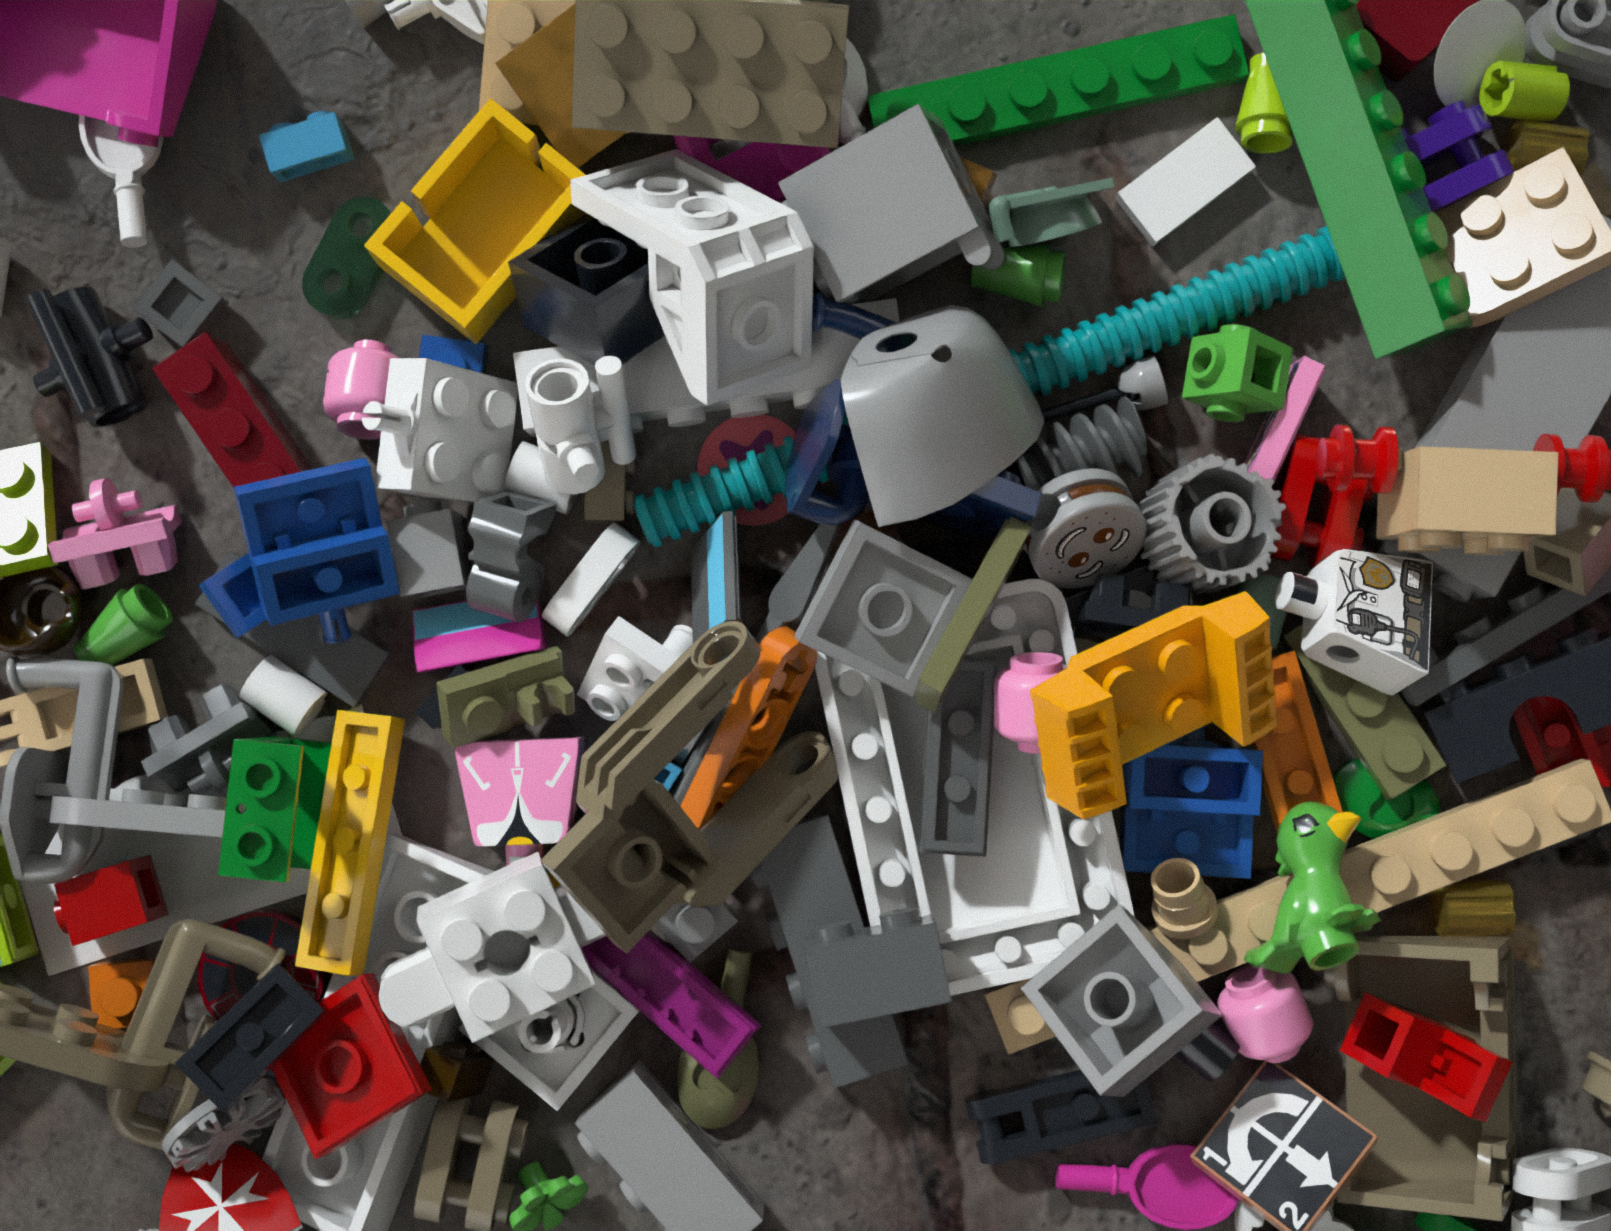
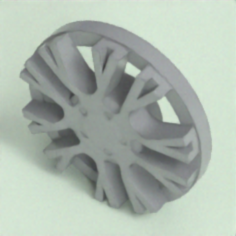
M261 1078L227 1113L221 1112L210 1099L193 1109L168 1132L163 1140L162 1149L175 1169L183 1165L186 1172L193 1169L198 1170L206 1161L210 1166L215 1164L218 1159L221 1161L226 1158V1151L233 1142L244 1140L251 1144L254 1141L253 1138H258L263 1134L262 1128L273 1126L276 1123L275 1120L281 1117L278 1109L286 1105V1101L274 1079Z

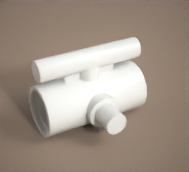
M604 356L596 362L595 369L599 391L592 393L588 372L581 364L573 360L561 358L547 360L535 366L528 373L525 387L545 479L551 488L560 493H584L596 487L603 479L605 465L600 442L608 440L611 459L617 464H629L636 457L622 363L615 356Z

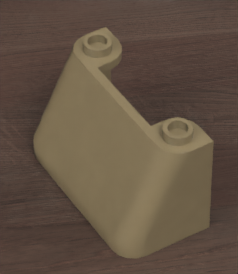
M1355 936L1360 946L1359 952L1349 961L1324 970L1326 987L1335 988L1338 1000L1345 1001V1036L1365 992H1368L1445 1024L1475 1039L1476 1043L1513 1061L1485 1123L1468 1117L1419 1088L1386 1078L1346 1055L1347 1114L1377 1135L1378 1143L1339 1193L1337 1203L1503 1221L1516 1194V1191L1512 1189L1513 1160L1518 1158L1515 956L1512 938L1500 936Z

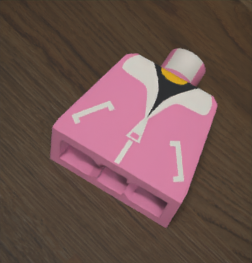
M585 736L481 740L455 748V756L475 846L505 845L506 866L536 852H539L541 858H543L544 844L558 843L575 826L578 806L576 796L581 756L585 753L586 747Z

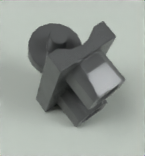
M220 684L202 695L199 703L208 721L196 729L191 730L188 721L178 715L165 717L148 727L147 735L152 755L142 760L141 763L148 778L152 780L161 778L178 793L189 787L195 795H200L214 787L219 794L227 798L233 739L273 737L276 735L270 719L251 708L239 698V691L228 684Z

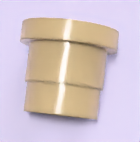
M1172 858L1160 863L1153 870L1151 875L1154 896L1152 914L1158 929L1165 935L1175 939H1191L1207 932L1217 920L1218 904L1213 891L1204 884L1197 866L1187 859Z

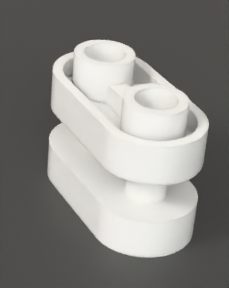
M1551 1148L1514 1159L1512 1189L1520 1194L1533 1197V1205L1512 1212L1511 1231H1611V1210L1603 1205L1591 1202L1592 1194L1611 1188V1157L1590 1150Z

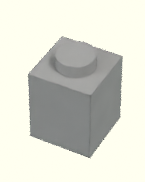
M427 501L403 507L405 517L386 520L400 597L417 599L465 590L467 588L472 568L468 559L469 552L461 513L450 508L443 510L441 501Z

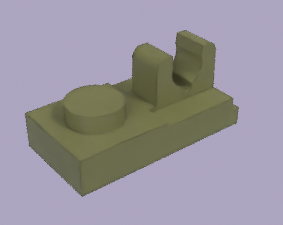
M557 646L436 682L442 733L452 749L513 730V727L526 723L531 726L542 724V718L560 712L566 716L575 713L574 689L564 678L562 651Z

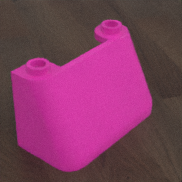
M0 0V96L104 120L107 124L119 127L118 139L135 144L158 147L159 136H174L216 13L217 0Z

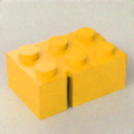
M490 98L411 190L423 214L430 218L429 221L422 227L413 210L401 201L364 244V247L380 268L476 345L517 297L508 261L587 214L572 205L570 184L571 179L585 176V174L547 143L540 149L536 134ZM540 163L542 164L544 172L537 167Z

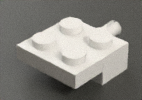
M390 358L385 405L372 401L363 410L364 414L382 418H362L366 429L381 431L375 488L419 497L442 498L473 505L474 501L504 491L512 448L518 398L517 383L428 358Z

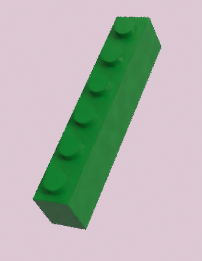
M1245 0L1375 359L1406 354L1473 326L1468 313L1471 305L1469 291L1461 277L1453 272L1445 250L1448 246V235L1441 219L1431 212L1423 190L1426 183L1423 166L1418 157L1409 151L1400 127L1403 124V112L1396 97L1385 87L1378 67L1381 63V52L1375 38L1363 27L1356 8L1359 0Z

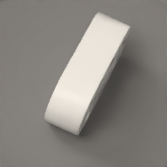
M613 522L601 534L543 611L542 618L566 637L571 635L630 561L641 541L618 523Z

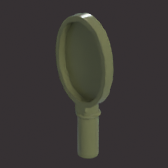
M728 948L721 990L745 1010L744 1000L753 952L741 948ZM754 1036L723 1076L719 1078L713 1076L684 1049L682 1050L677 1068L678 1097L684 1112L693 1122L707 1129L722 1128L735 1122L745 1112L754 1096L759 1075L758 1046Z

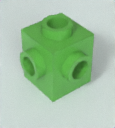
M1236 324L1221 326L1219 333L1194 336L1191 339L1182 398L1207 408L1206 415L1209 418L1224 422L1244 421L1245 415L1248 413L1283 410L1293 347L1258 332L1252 327Z

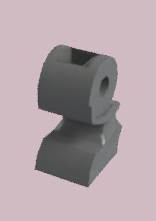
M507 490L474 501L472 519L468 525V531L474 539V548L469 553L468 559L473 560L474 565L466 588L467 602L472 610L503 617L517 623H522L529 618L537 602L541 585L544 584L545 568L527 555L528 543L539 535L547 534L553 521L557 504Z

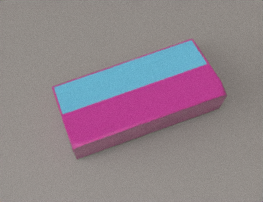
M539 596L529 618L522 623L472 610L467 600L412 610L414 655L417 673L453 668L458 664L469 665L528 654L548 648Z

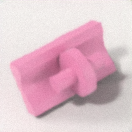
M104 478L91 482L89 501L72 505L73 516L77 522L95 519L96 522L66 528L63 531L62 540L53 541L48 544L53 563L68 560L70 569L80 588L84 590L106 585L115 581L120 576L113 550L131 548L139 575L148 576L171 570L178 562L173 532L182 523L177 504L124 516V512L142 508L139 492L134 490L119 494L113 481L109 478Z

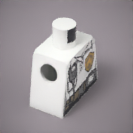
M1343 549L1335 551L1309 571L1307 577L1287 572L1281 578L1275 594V606L1279 610L1303 616L1301 649L1306 657L1389 695L1396 694L1429 673L1433 562Z

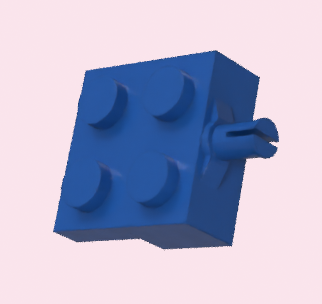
M366 458L233 487L261 608L270 626L319 614L324 642L336 644L338 640L334 620L337 633L342 642L351 637L345 607L400 594L389 536L382 526L371 466Z
M1205 726L1125 763L1123 777L1127 804L1121 807L1120 851L1124 870L1127 872L1152 873L1160 863L1168 859L1183 858L1190 860L1197 866L1200 876L1251 879L1254 815L1260 816L1263 751L1224 748L1211 741L1204 740Z

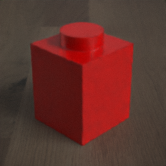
M151 855L127 860L71 878L65 882L54 884L57 894L54 900L55 917L61 930L69 934L72 946L169 915Z

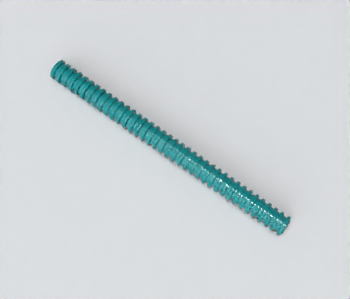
M1324 226L1316 230L1314 237L1308 233L1299 236L1296 245L1290 240L1279 244L1278 252L1268 248L1261 251L1260 259L1250 255L1242 259L1241 266L1232 262L1224 266L1223 273L1214 269L1206 273L1205 280L1203 281L1196 276L1187 281V287L1185 288L1180 284L1169 287L1168 295L1161 291L1151 294L1150 302L1140 298L1132 302V309L1128 310L1122 305L1114 309V316L1109 317L1104 312L1096 316L1095 323L1093 324L1088 320L1077 323V330L1075 331L1066 327L1059 330V337L1055 339L1048 334L1040 338V344L1037 346L1030 341L1022 345V352L1016 353L1014 349H1009V352L1032 393L1038 392L1043 397L1051 394L1052 386L1056 385L1060 390L1069 387L1070 379L1075 378L1077 382L1085 381L1088 379V372L1093 371L1096 375L1106 372L1108 364H1111L1114 368L1121 367L1125 364L1126 357L1136 361L1143 358L1144 350H1148L1151 354L1159 352L1162 349V343H1166L1170 347L1180 343L1181 336L1183 335L1187 339H1192V337L1198 336L1199 329L1201 328L1206 332L1217 329L1218 321L1224 325L1235 322L1236 314L1246 318L1253 315L1255 307L1263 311L1272 307L1273 300L1281 304L1289 301L1292 293L1299 297L1309 293L1310 286L1320 289L1327 286L1329 279L1338 282L1346 277L1328 228ZM845 414L842 423L850 426L847 414ZM792 436L784 437V444L776 448L773 443L764 445L765 452L756 455L754 450L746 452L747 459L737 462L735 457L727 460L729 466L719 469L716 464L709 467L710 473L700 476L699 472H694L690 474L691 481L682 484L680 479L672 481L673 488L666 491L663 490L662 486L653 489L654 495L645 498L643 493L636 495L633 505L648 543H652L654 548L663 545V538L671 536L672 540L675 541L681 538V531L690 529L692 534L700 531L699 524L707 521L711 526L722 512L733 511V516H737L735 510L745 507L746 511L750 512L755 510L754 503L760 500H764L766 505L773 503V495L782 492V495L786 497L785 470L794 441ZM826 464L819 478L821 483L829 481V464Z

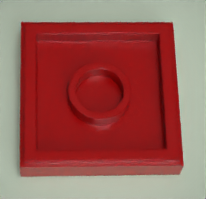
M374 973L360 975L318 1002L327 1014L271 1068L315 1160L327 1157L432 1091L401 1026L389 1020L381 1009L379 1001L380 984Z

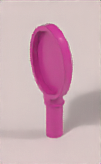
M1171 1143L1151 1148L1140 1154L1129 1168L1117 1167L1115 1164L1108 1167L1057 1163L1055 1181L1057 1189L1110 1193L1112 1196L1116 1193L1128 1194L1137 1210L1150 1220L1169 1228L1190 1230L1213 1226L1226 1219L1235 1210L1239 1201L1236 1196L1191 1162L1190 1155L1198 1147L1191 1144Z

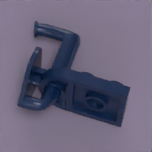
M820 292L813 293V332L820 331L821 328H828L861 340L866 335L880 328L896 323L893 320L846 302L839 303L835 299L824 298ZM899 334L883 340L876 349L880 352H894L912 345L915 341L912 334ZM841 379L833 381L807 405L799 422L785 470L788 513L826 525L848 522L870 501L850 426L842 423L846 409L842 395ZM826 464H829V477L838 485L836 497L813 490ZM1003 470L989 482L955 504L918 519L983 543L997 536L1005 520H1009L1011 516L1024 523L1036 518L1042 493L1020 485L1021 479L1017 475Z

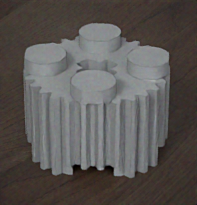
M1214 454L1204 458L1200 457L1157 480L1154 483L1155 486L1146 491L1147 498L1137 504L1147 525L1146 538L1142 546L1145 551L1140 556L1142 559L1150 560V564L1147 567L1149 571L1156 569L1159 572L1157 579L1160 583L1169 582L1189 585L1193 594L1199 595L1205 592L1206 594H1211L1253 579L1258 576L1257 574L1268 570L1267 565L1271 562L1269 556L1276 553L1278 549L1273 542L1281 538V535L1275 530L1276 527L1282 525L1280 520L1281 511L1286 509L1285 504L1278 503L1277 500L1282 495L1280 490L1273 491L1271 488L1274 480L1272 478L1265 480L1259 476L1257 471L1248 473V465L1245 463L1236 466L1235 459L1230 458L1223 461L1222 456L1215 457Z

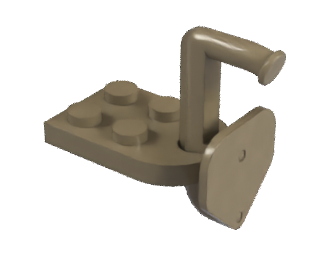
M194 919L178 921L170 927L165 935L126 1032L97 1023L99 1015L83 1007L61 1004L58 1011L33 1004L34 996L25 990L0 984V1055L107 1086L108 1112L111 1124L118 1133L134 1143L164 1151L162 1149L164 1138L190 1112L199 1090L174 1063L216 1023L215 1017L204 1014L188 1048L167 1042L201 954H208L244 966L257 973V980L260 981L277 963L281 964L286 951L282 948L275 950L257 939ZM162 1083L163 1086L173 1089L164 1119L137 1111L144 1092L156 1091L161 1088Z

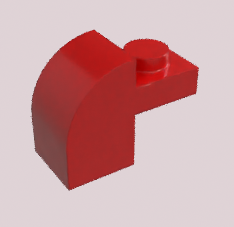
M1365 992L1339 1050L1386 1078L1419 1088L1468 1117L1485 1123L1513 1061L1476 1043L1475 1039L1445 1024L1368 992Z

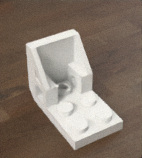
M677 149L570 180L572 205L598 219L602 225L609 226L634 240L638 246L648 249L649 298L691 396L708 406L811 367L814 246L796 211Z

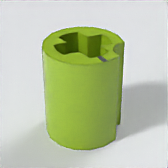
M1498 61L1493 63L1482 77L1479 88V101L1485 113L1492 117L1547 122L1557 118L1565 108L1570 92V82L1567 73L1557 72V66Z

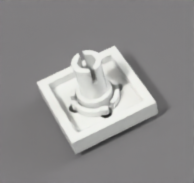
M618 616L604 634L577 696L585 700L590 708L600 717L610 721H617L693 644L692 628L685 625L674 626L667 640L661 645ZM707 725L673 759L680 765L684 763Z
M592 968L596 985L580 992L579 998L573 995L474 1042L556 1111L560 1109L639 1012L633 1004ZM462 1024L459 1030L470 1039L464 1024ZM573 1029H576L569 1042L568 1036ZM581 1032H583L585 1037L584 1042L580 1045H576L580 1040L579 1035L581 1034Z

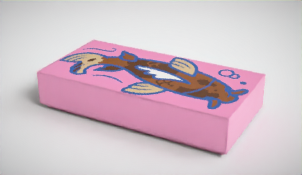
M1306 356L1290 365L1283 410L1267 412L1244 462L1248 465V473L1257 471L1259 476L1265 480L1272 478L1275 481L1325 373L1323 369L1325 365Z

